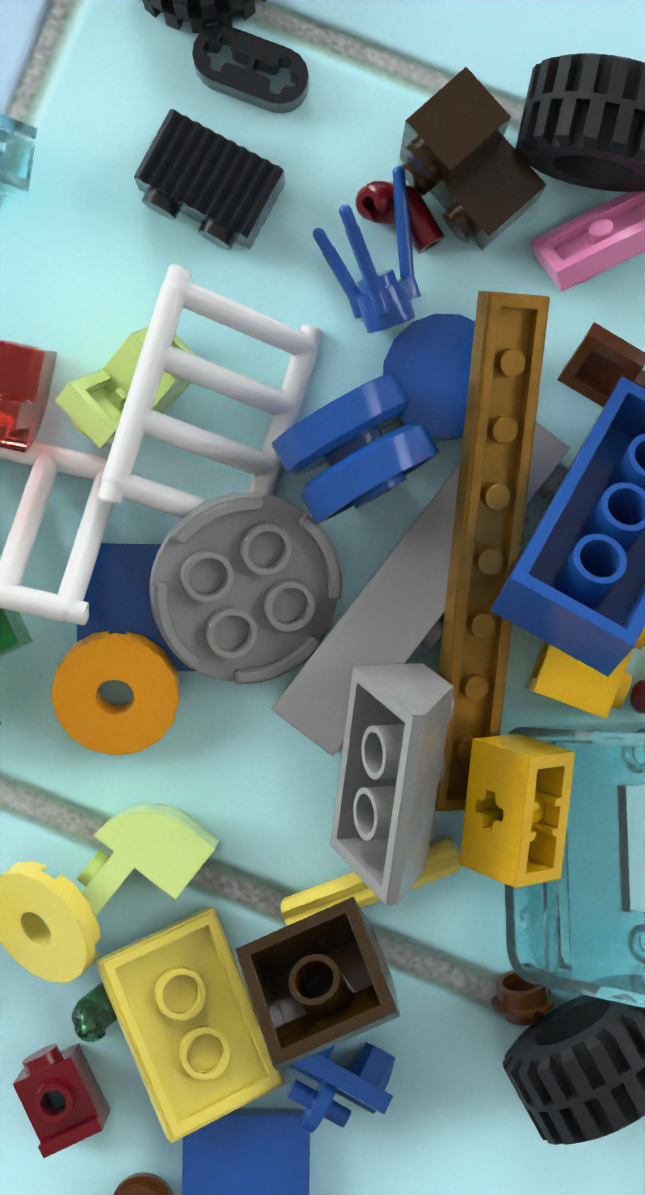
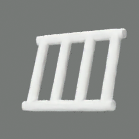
M170 265L159 292L102 476V484L97 496L98 499L106 504H121L123 498L181 518L197 506L209 501V499L133 474V467L143 435L253 474L249 492L274 496L283 465L272 448V442L297 423L319 352L323 331L315 326L302 325L299 330L190 282L191 272L182 266ZM183 308L290 353L291 357L281 389H276L171 346ZM163 371L273 414L262 451L152 410Z
M0 434L1 460L33 466L0 558V609L84 626L89 618V602H85L84 597L114 505L103 503L97 497L108 457ZM60 472L94 480L58 594L19 585L57 473Z

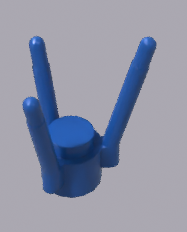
M395 166L392 171L400 269L399 280L396 279L393 269L376 273L360 227L349 205L343 204L340 206L339 214L363 277L357 284L322 228H316L313 231V238L349 299L354 317L363 318L367 333L382 331L414 318L415 313L411 300L421 296L414 276L408 192L406 189L405 170L402 166Z

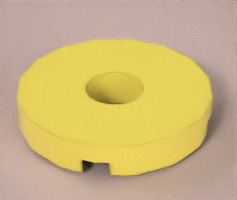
M35 861L17 862L0 875V943L11 957L31 974L49 982L69 983L82 975L97 959L99 952H95V944L101 940L97 918L89 901L68 878H65L62 874L56 879L52 878L49 874L41 872L47 866Z

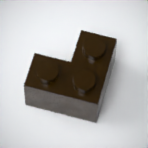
M465 67L405 120L399 158L404 162L401 166L405 170V177L408 183L422 196L430 192L445 208L446 211L442 214V217L449 229L462 242L468 243L472 239L481 250H484L538 202L547 184L504 137L511 116L473 73Z

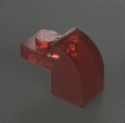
M0 339L1 448L26 453L33 445L48 403L57 351Z

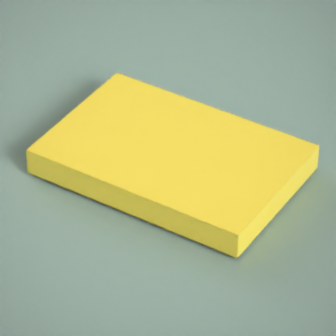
M206 907L98 958L94 962L166 1139L171 1143L286 1084L281 1070L277 1071L272 1065L251 997L213 907Z

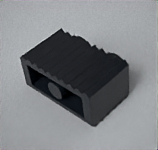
M174 109L169 110L134 175L139 190L145 193L141 201L147 207L171 220H175L179 212L201 223L198 229L199 234L227 250H231L235 242L250 250L285 185L284 170L280 166L272 164L267 159L248 151L243 146H238L234 141L228 140L210 128L202 126L199 122L192 121L189 117L181 115Z

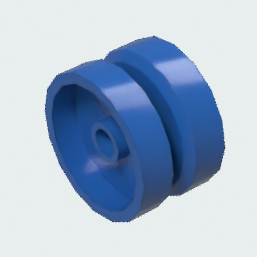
M395 373L380 376L342 395L296 423L272 442V448L287 474H304L328 462L330 467L309 481L301 494V498L316 524H320L353 506L355 509H358L406 481V475L440 453L424 424H407L383 436L381 431L402 417L410 404V399Z

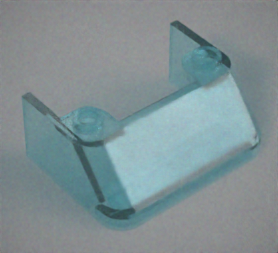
M645 722L533 725L514 728L508 734L518 733L574 751L575 760L561 879L519 888L504 884L506 945L510 964L521 979L532 984L645 1008V912L630 910L626 786L645 785Z

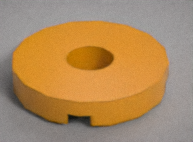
M110 631L92 633L73 644L58 664L51 690L55 716L71 738L90 750L110 755L140 752L160 741L174 723L180 699L177 669L164 649L143 635L126 632V635L120 633L109 634ZM108 680L123 681L133 691L134 698L126 704H112L103 698L99 687Z

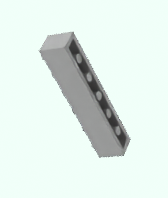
M538 422L535 424L526 505L536 493L546 499L568 471V468L560 463V461L570 450V447ZM460 463L271 708V710L332 757L343 745L353 666L405 664L419 644L430 650L442 635ZM526 516L524 520V528L529 522V519Z

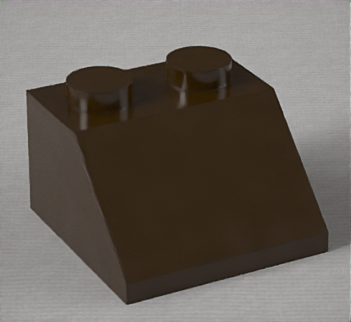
M354 897L235 949L272 1065L277 1071L401 1016L394 981L376 934Z

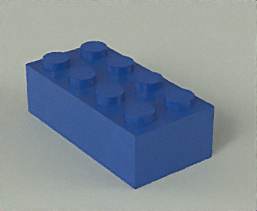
M621 377L600 411L490 610L607 677L634 648L645 626V389L624 377Z

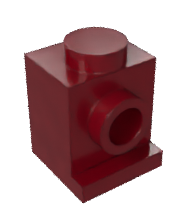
M79 1043L60 1051L57 1044H52L36 1051L22 1061L24 1069L21 1070L13 1086L40 1141L38 1148L43 1159L103 1130L111 1110ZM47 1092H60L65 1097L66 1104L54 1108Z

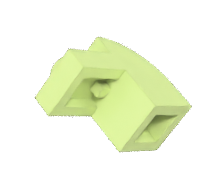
M149 326L131 333L104 368L68 383L55 400L71 417L75 428L84 436L92 439L99 448L112 443ZM175 334L171 346L195 355ZM163 371L152 410L163 414L176 402L192 382Z
M161 803L133 805L115 814L95 833L94 836L114 852L109 856L100 849L77 877V880L86 887L82 894L89 901L95 916L98 915L134 868L176 900L216 849L220 839L184 811L173 806Z

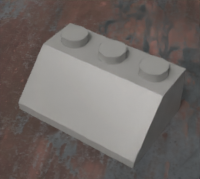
M424 663L353 666L330 846L386 906L399 904L425 870L430 842L436 834L435 807L439 783L445 775V758L443 754L448 723L452 720L455 709L454 686Z

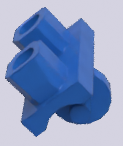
M363 1042L348 1070L329 1060L336 1045L289 1065L288 1067L318 1083L316 1089H313L295 1079L288 1091V1098L306 1107L300 1126L312 1133L319 1126L322 1119L326 1118L343 1128L349 1120L352 1110L334 1101L335 1093L372 1114L376 1111L385 1114L393 1098V1095L387 1093L385 1089L390 1080L395 1057L372 1044Z

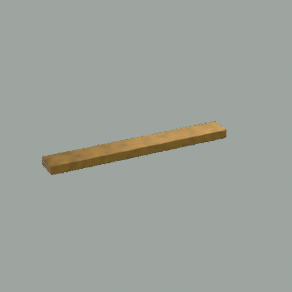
M478 290L438 675L454 686L455 709L453 718L447 727L443 754L445 758V775L439 783L435 811L465 810L472 739L500 735L513 623L490 610L521 554L550 303L549 296Z

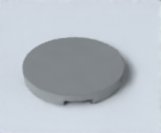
M258 492L231 493L211 499L197 506L178 521L168 533L156 554L152 566L149 588L150 605L161 636L173 653L189 668H193L213 678L234 681L236 684L261 683L294 670L304 663L320 646V639L332 620L337 600L341 599L342 574L336 550L328 535L302 509L270 494Z

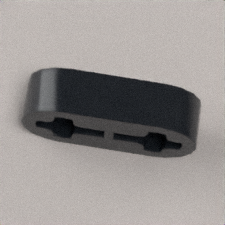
M221 24L206 28L194 41L192 56L197 76L204 85L212 90L267 111L281 114L295 110L302 105L307 97L309 87L307 65L300 54L290 48L232 26ZM223 45L230 46L233 60L246 65V68L225 63L220 72L213 71L211 59L207 53L208 51L219 53ZM281 67L290 69L291 82L296 84L295 88L284 86L280 94L272 93L270 80L265 76L257 74V70L269 75H277Z

